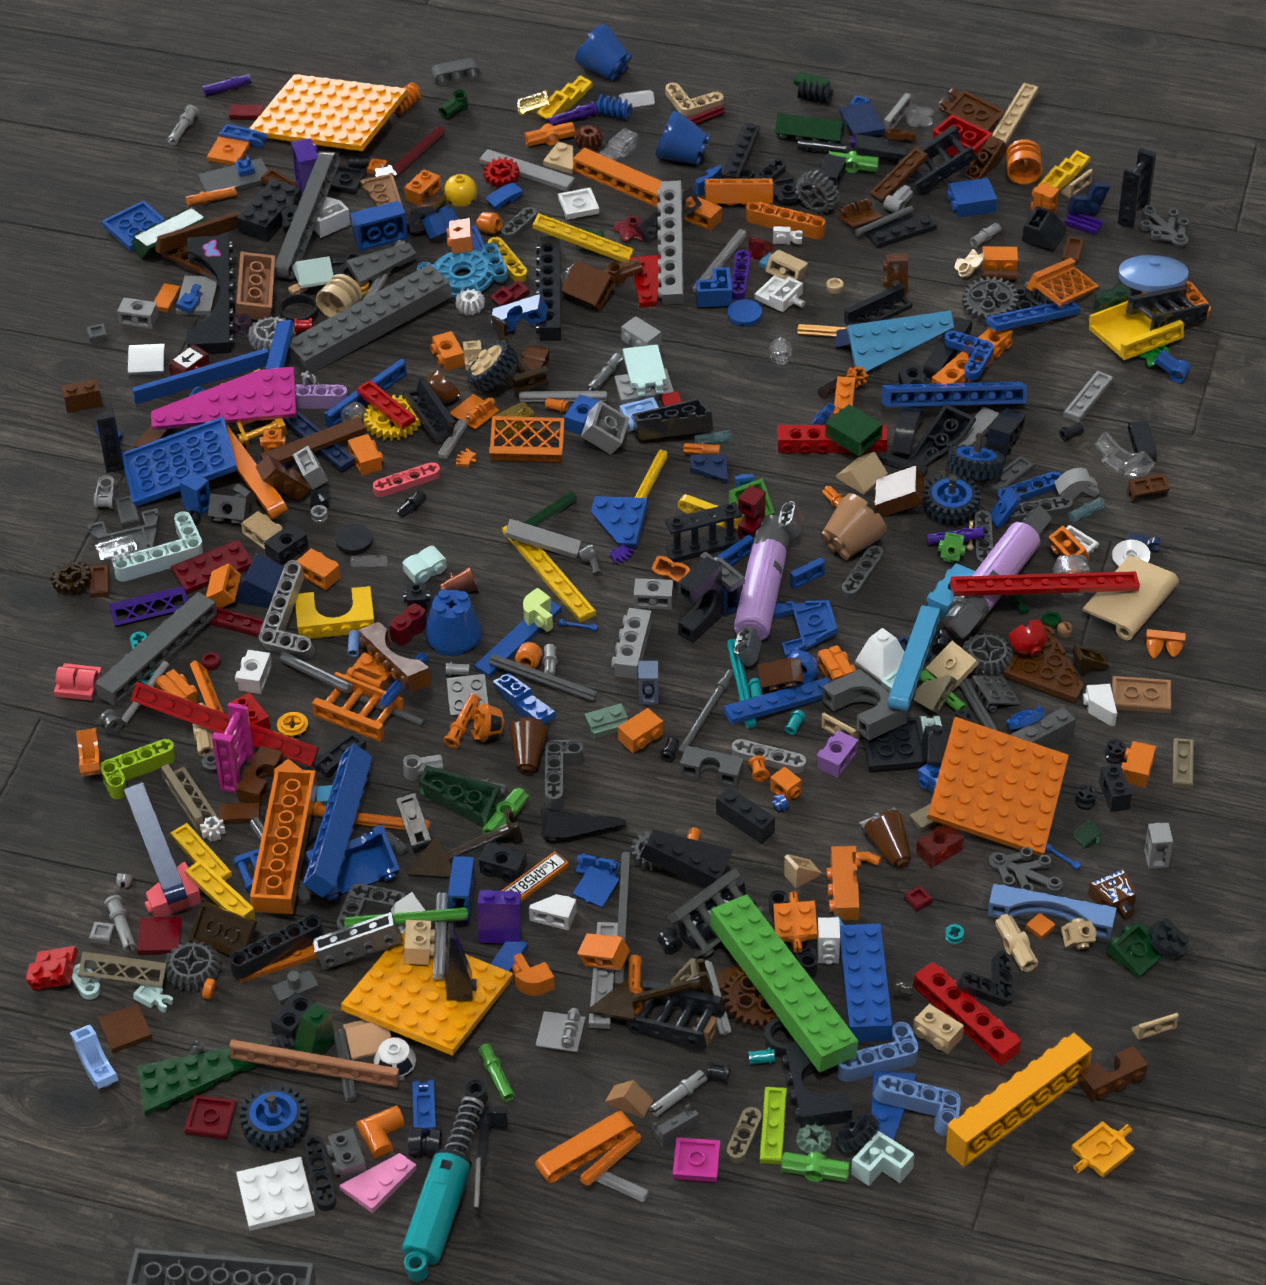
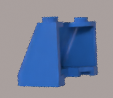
M383 825L374 827L373 832L363 833L361 837L348 841L349 846L344 853L346 857L340 867L342 871L336 881L338 882L337 887L332 893L328 892L322 898L323 900H328V902L337 900L339 895L349 892L354 884L369 885L383 879L390 881L397 877L396 874L400 868ZM313 849L307 851L304 856V862L307 868L311 859Z

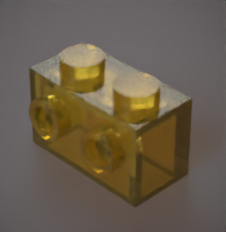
M523 401L494 416L536 417V413ZM496 422V428L499 431H502L507 426L504 422ZM517 422L513 427L519 432L525 425ZM534 423L531 426V428L536 427V423ZM509 429L503 435L509 440L515 433Z

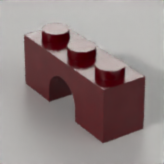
M751 485L738 498V507L741 513L744 514L742 521L738 524V534L741 540L750 535L753 537L754 542L755 533L760 528L761 522L765 517L766 492Z

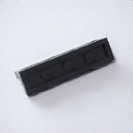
M692 188L682 192V219L702 205ZM690 196L696 203L693 207L686 206V200ZM658 210L634 227L637 233L642 232L648 243L658 238V231L661 228L658 227V217L661 216ZM650 226L656 227V233L653 237H650L646 231Z
M900 283L844 309V323L848 326L856 322L867 323L887 320L911 309L913 304L904 296L905 287ZM899 302H902V303H904L905 305H903V306H898V305H895V304H897V303H899ZM884 309L891 310L890 312H881ZM869 316H877V318H875V319H870V318H867V317H869Z
M419 379L417 389L406 390L403 396L433 439L452 436L455 420L427 380ZM411 396H418L419 400ZM418 406L424 407V408H426L427 410H423V409L419 408ZM426 417L434 419V422L426 419ZM433 428L439 429L441 431L435 432Z
M112 402L106 403L108 413L96 415L106 473L124 470Z
M740 879L735 885L744 896L746 895L745 882ZM725 889L720 894L725 903L735 899L729 889ZM749 896V898L756 906V901ZM709 900L705 903V907L710 915L711 909L717 907L714 900ZM694 910L689 913L691 915L690 919L705 941L714 936L698 911ZM678 921L680 939L693 949L698 947L699 945L684 923Z

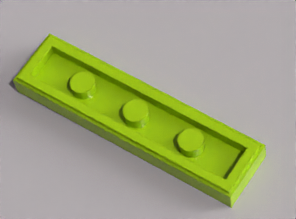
M765 1087L760 1151L761 1164L782 1165L787 1088Z

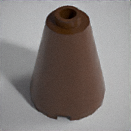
M523 717L520 718L519 722L515 723V720L512 721L509 731L517 770L522 774L530 775L537 770L549 728L548 724L546 723L545 726L540 719Z
M898 810L882 812L879 814L880 818L876 820L871 818L865 824L864 829L893 867L904 868L909 864L911 854L903 816Z

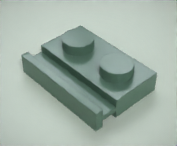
M620 703L585 713V721L591 733H593L594 739L618 732V727L628 721V716Z

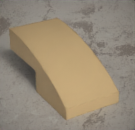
M480 340L463 342L466 371H469V367L473 366V361L477 360L476 357L481 352Z

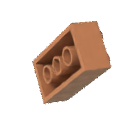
M249 252L240 253L235 317L263 320L264 317L270 318L275 256Z

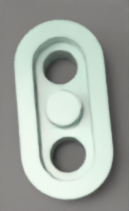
M80 964L75 965L72 982L84 999H95L101 993L99 981L97 979L78 977ZM84 968L86 972H93L92 969Z

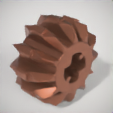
M587 125L585 127L581 126L580 129L576 130L575 142L578 148L591 150L601 146L603 134L599 127Z

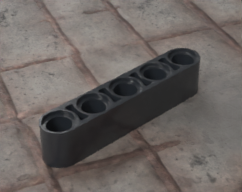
M954 317V328L950 331L969 335L973 322ZM943 334L925 362L923 373L927 376L933 377L953 360L959 350L949 348L944 344L945 334Z
M774 890L769 896V912L774 923L773 904L790 902L788 895L783 890ZM809 939L801 942L802 952L800 953L798 946L797 953L793 951V943L785 941L784 944L811 979L814 978L817 974L818 959Z
M316 914L307 915L232 953L230 965L233 976L238 979L245 978L314 943L313 939L323 936L321 917Z

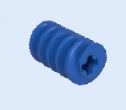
M601 94L597 101L596 109L600 115H611L613 118L617 116L619 119L628 120L632 112V103L628 104V99H625L624 103H622V98H619L616 102L615 96L610 100L609 95L604 99V94Z

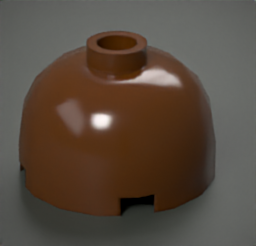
M435 369L426 380L443 405L449 404L459 396L460 392L450 380L447 381L444 378L445 375Z

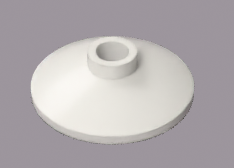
M1137 540L1122 541L1114 547L1112 552L1113 561L1118 567L1129 555L1146 562L1150 560L1149 548Z

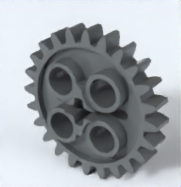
M987 276L986 280L980 278V282L974 280V285L968 284V288H965L964 293H962L964 311H967V315L972 314V319L978 317V322L982 319L986 322L987 316L1016 311V306L1019 305V294H1017V289H1014V284L1009 285V281L1003 282V278L996 280L995 276L992 280H990L989 276Z

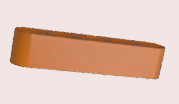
M750 201L746 205V220L749 223L772 229L774 226L791 227V231H802V236L812 239H821L825 236V219L822 217L758 201Z
M622 1111L615 1112L542 1155L536 1161L535 1167L548 1183H553L613 1148L629 1133L635 1131L636 1128Z

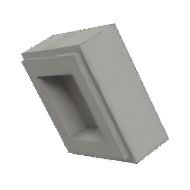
M94 922L89 936L90 942L110 945L116 929L115 924Z

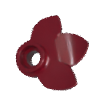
M629 216L626 220L617 222L613 227L614 232H620L623 243L633 237L640 242H643L645 239L642 232L637 233L634 227L641 223V219L637 216Z

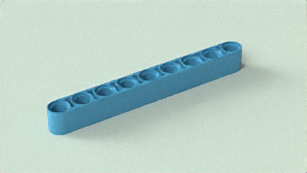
M921 606L890 691L888 708L908 711L939 623L940 608Z

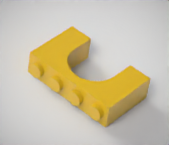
M370 586L351 588L353 599L351 610L345 615L335 618L325 617L317 612L314 592L298 594L295 602L298 634L309 639L348 635L351 630L359 631L374 624Z

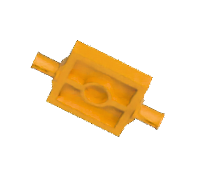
M1102 1121L1072 1145L1071 1150L1081 1158V1161L1073 1166L1074 1170L1077 1173H1081L1086 1167H1090L1104 1178L1134 1154V1148L1124 1138L1132 1132V1128L1126 1124L1119 1131H1116Z

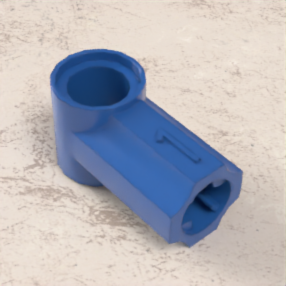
M1164 350L1160 352L1154 361L1169 372L1171 380L1176 383H1182L1191 369L1187 361L1177 360Z

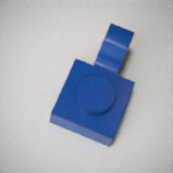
M194 284L190 294L184 293L176 303L177 309L192 314L201 303L200 297L203 294L199 291L201 285Z

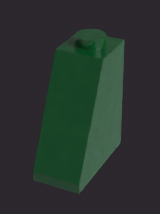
M314 1003L301 1016L293 1050L325 1055L335 1044L332 1015L329 1011Z

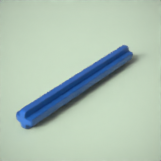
M421 652L415 659L421 660L425 664L428 655ZM396 680L381 697L380 704L389 707L405 687Z

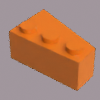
M831 846L830 868H827V880H831V884H828V896H832V900H829V912H833V916H839L841 920H859L856 846Z

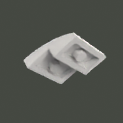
M165 344L129 345V376L164 374Z

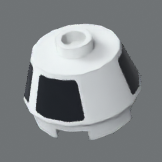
M389 1038L383 1041L374 1057V1064L399 1068V1080L405 1079V1075L414 1070L416 1063L415 1052L400 1038Z

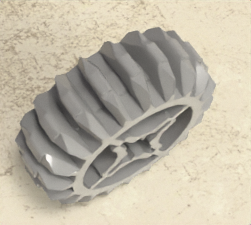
M272 316L270 318L264 317L263 320L258 319V322L253 323V326L250 327L248 338L254 351L267 348L270 353L277 322L286 321L285 318L280 319L279 316L276 318ZM293 327V332H292L291 339L294 338V337H296V333H295V328H294V327Z

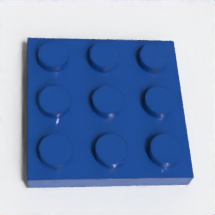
M143 200L103 220L102 226L123 246L132 251L134 247L131 241L134 238V234L141 230L143 232L147 231L148 227L155 223L157 225L163 223L164 218Z

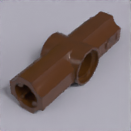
M639 258L622 264L615 261L610 263L607 269L601 270L612 275L617 285L625 282L627 277L644 272Z

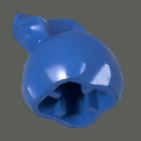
M798 648L792 649L791 654L787 658H801L804 681L797 683V685L812 682L818 674L817 659L806 651H801Z

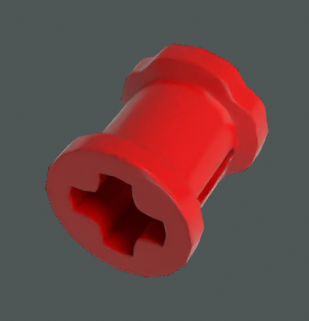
M309 318V320L294 319L296 334L305 332L313 327L312 318Z

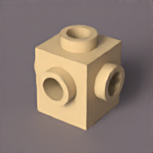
M1078 918L1061 927L1065 948L1077 947V950L1089 948L1091 943L1096 941V929L1093 926L1092 920L1084 921V918Z

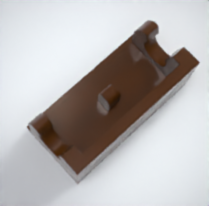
M1165 473L1129 480L1126 492L1128 495L1132 494L1131 502H1133L1139 496L1162 492V496L1167 495L1170 486Z

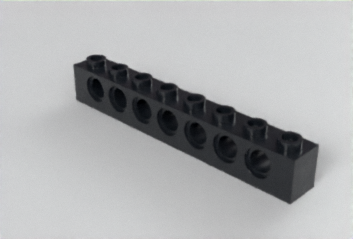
M554 236L539 237V244H536V254H539L536 255V265H539L536 266V276H539L536 277V288L539 289H536V295L540 294L546 303L547 314L546 321L536 323V334H540V341H561L560 239Z

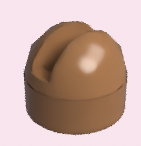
M1067 621L1059 623L1057 627L1058 636L1062 638L1070 637L1073 630L1071 623Z

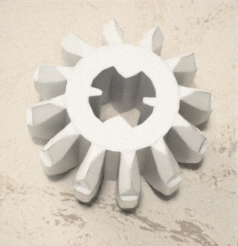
M475 289L461 291L456 297V308L460 314H465V316L479 315L480 311L484 310V295L481 294V291H475Z

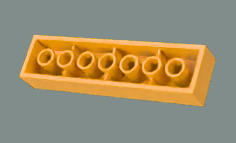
M1075 1033L1068 1038L1064 1037L1057 1046L1046 1050L1038 1060L1031 1061L1023 1071L1016 1072L1011 1080L1000 1084L992 1094L985 1095L977 1105L969 1107L958 1119L954 1118L948 1124L946 1151L963 1167L968 1165L1078 1082L1079 1071L1090 1066L1092 1048Z

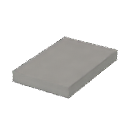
M184 276L179 299L184 293L190 294L194 284L201 285L199 291L203 294L200 297L201 303L192 314L177 308L176 313L180 315L208 316L212 313L218 288L217 281L207 276Z

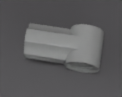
M907 185L900 187L893 196L888 195L886 197L883 208L892 213L904 209L905 204L913 197V191Z
M440 754L421 758L417 755H408L404 758V777L407 780L415 781L421 775L443 771V762Z

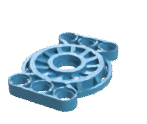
M495 243L485 244L481 252L478 250L455 254L450 252L439 258L434 265L431 264L450 281L453 298H456L457 294L467 289H475V291L482 292L488 288L493 280L503 282L508 278L507 267ZM488 250H495L492 253H487ZM493 261H500V262L497 263V264H492V263H491V262H493ZM422 262L417 266V270L431 263ZM461 269H468L471 271L469 274L464 276L455 275V273ZM498 272H504L502 275H496Z

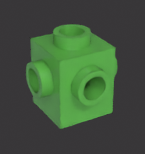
M949 532L945 533L944 541L940 540L938 551L941 552L940 557L944 558V561L955 562L959 561L960 556L964 557L966 545H963L964 536Z

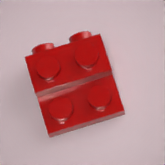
M71 946L38 952L35 963L29 964L25 981L32 990L69 985L78 954L77 948Z

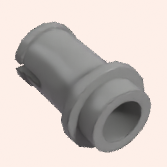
M446 663V675H449V677L451 675L469 676V664Z

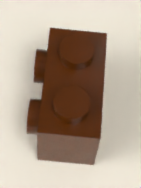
M97 379L61 386L67 413L102 406Z
M786 658L758 665L761 688H769V691L781 690V686H785V688L796 687L797 683L804 681L801 658Z

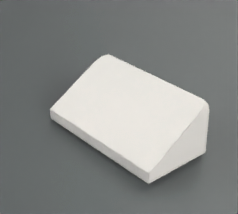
M651 90L619 95V98H622V103H624L625 99H628V104L632 103V107L655 103L654 94Z

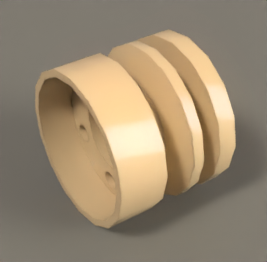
M336 274L317 294L316 302L320 311L325 316L331 318L360 302L362 290L358 283L348 275Z

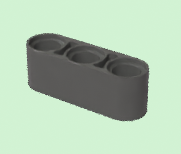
M466 58L434 65L431 73L436 84L446 85L475 79L480 75V70L475 59Z

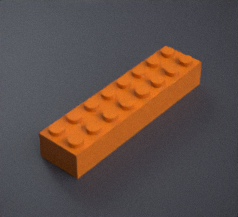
M275 769L250 893L251 906L254 908V912L293 914L317 790L315 770Z

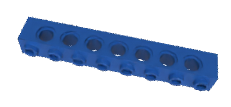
M1022 382L882 385L881 403L886 407L944 406L945 404L1026 403L1027 385Z

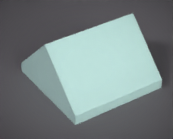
M330 256L297 261L292 266V270L301 288L325 285L333 277Z

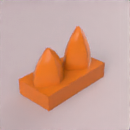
M1147 629L1145 643H1147L1149 654L1155 659L1162 651L1163 645H1166L1169 654L1172 657L1177 656L1184 647L1186 633Z

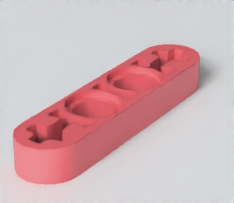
M431 462L378 479L373 483V492L375 496L385 497L436 480L440 477V467L437 463ZM413 475H418V476H420L419 478H416V479L411 478V476H413ZM395 481H402L401 484H394Z

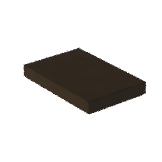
M201 901L189 941L194 942L196 940L198 944L204 941L206 945L210 944L212 949H215L217 952L231 956L232 953L251 944L258 921L206 901Z

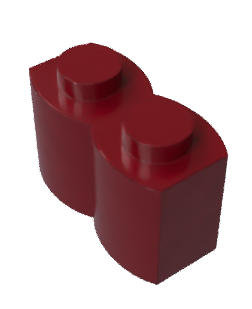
M415 603L408 606L403 614L394 617L389 624L391 640L399 646H404L413 639V636L423 632L427 624L426 610Z

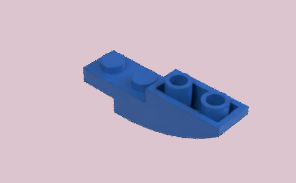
M510 673L502 675L493 681V685L522 718H537L542 720V724L556 718L553 709L533 696L531 688Z

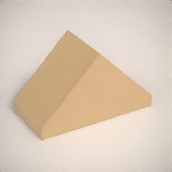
M789 854L785 856L784 876L795 888L817 878L822 873L809 859Z

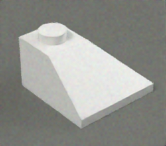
M882 628L868 639L855 660V664L881 682V680L900 666L905 652L897 638Z

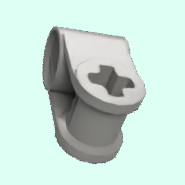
M105 475L98 479L96 493L94 494L95 509H99V507L115 508L117 493L113 477Z

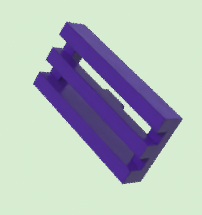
M1070 213L1065 219L1064 225L1096 235L1102 227L1103 221L1080 213Z

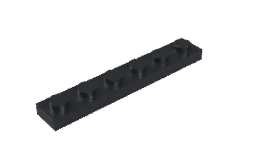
M753 123L743 124L722 172L721 179L740 178L759 134L760 125Z

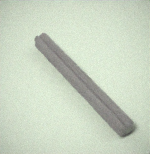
M522 391L519 392V401L545 402L547 398L575 402L581 394L606 402L607 392Z

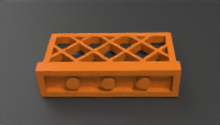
M1069 258L1033 273L1027 288L1031 291L1038 289L1057 305L1063 306L1097 291L1099 285L1075 268L1076 261Z
M492 416L489 448L490 461L563 462L564 418ZM496 422H504L507 426L502 431H499L496 428ZM517 422L525 425L519 432L513 427ZM534 423H540L543 426L538 432L531 428ZM553 423H559L560 429L554 433L549 426ZM511 429L515 435L508 440L503 434ZM527 429L534 434L528 440L521 435ZM545 430L551 434L546 441L539 436ZM500 436L506 441L502 446H494L495 441ZM518 437L524 442L520 447L512 444ZM537 437L542 444L538 447H533L530 442ZM555 438L559 442V448L550 447L548 443Z

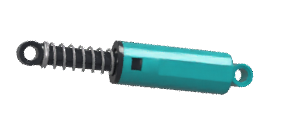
M479 1078L470 1079L465 1084L464 1090L466 1095L461 1100L462 1106L458 1109L457 1121L453 1123L454 1128L450 1132L452 1136L448 1138L449 1143L445 1146V1149H438L434 1154L402 1245V1253L406 1256L404 1265L407 1276L414 1282L426 1279L429 1274L428 1266L439 1263L472 1168V1161L465 1155V1152L469 1151L467 1146L472 1143L470 1137L475 1135L473 1129L477 1128L475 1123L480 1121L478 1114L482 1113L484 1105L488 1102L486 1084ZM415 1265H421L419 1268H412Z

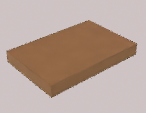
M1122 676L1112 677V694L1116 710L1171 713V680Z

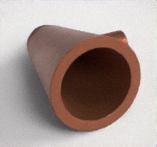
M471 567L457 575L449 573L448 580L440 584L441 590L478 591Z

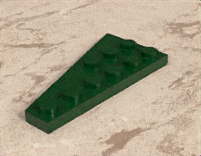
M264 1041L254 1042V1044L265 1045ZM229 1047L137 1066L145 1117L152 1115V1111L155 1109L169 1107L170 1103L177 1099L185 1100L213 1087L214 1082L221 1079L226 1081L232 1078L231 1075L236 1072H246L261 1064L231 1059Z

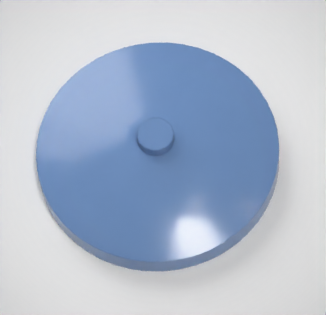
M1136 256L1125 260L1119 267V279L1128 287L1140 291L1153 292L1182 286L1188 282V268L1180 261L1165 256Z

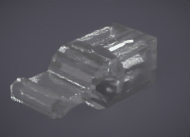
M626 128L622 129L609 141L607 148L600 151L599 154L614 161L619 156L625 157L638 146V134Z

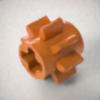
M858 365L854 369L849 368L846 377L855 378L856 389L860 385L864 386L869 376L866 374L865 368L858 367Z

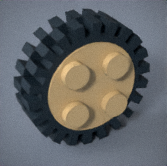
M505 340L493 343L492 347L488 346L487 350L484 349L476 357L477 360L472 363L473 366L469 367L466 379L479 392L488 391L489 388L492 389L495 383L497 385L500 383V379L508 387H511L513 381L506 374L510 373L509 369L513 368L514 363L517 361V351Z

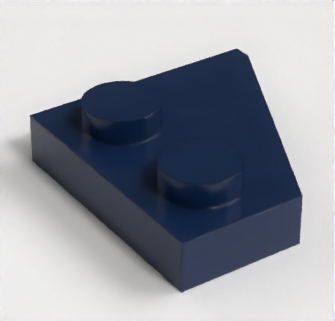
M690 455V473L702 475L708 479L715 477L721 479L723 484H727V455Z

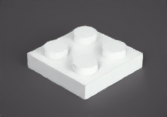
M591 188L558 194L559 202L567 220L599 214V207Z

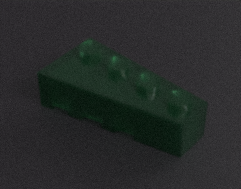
M427 765L418 781L420 792L423 796L482 828L495 814L497 805L502 800L500 785Z

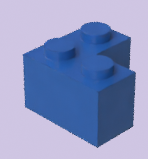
M730 267L712 268V279L696 280L697 307L729 306L732 303Z

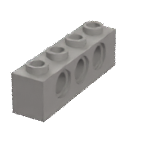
M629 608L627 615H624L622 623L624 628L620 629L619 632L620 643H616L615 654L617 655L612 658L611 663L615 676L631 679L638 678L639 661L643 659L652 624V613L650 610Z

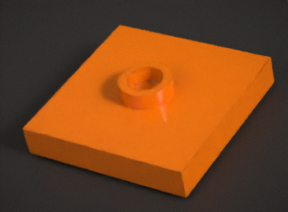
M218 137L207 155V161L231 166L235 165L234 162H237L238 158L242 161L250 144L246 141Z

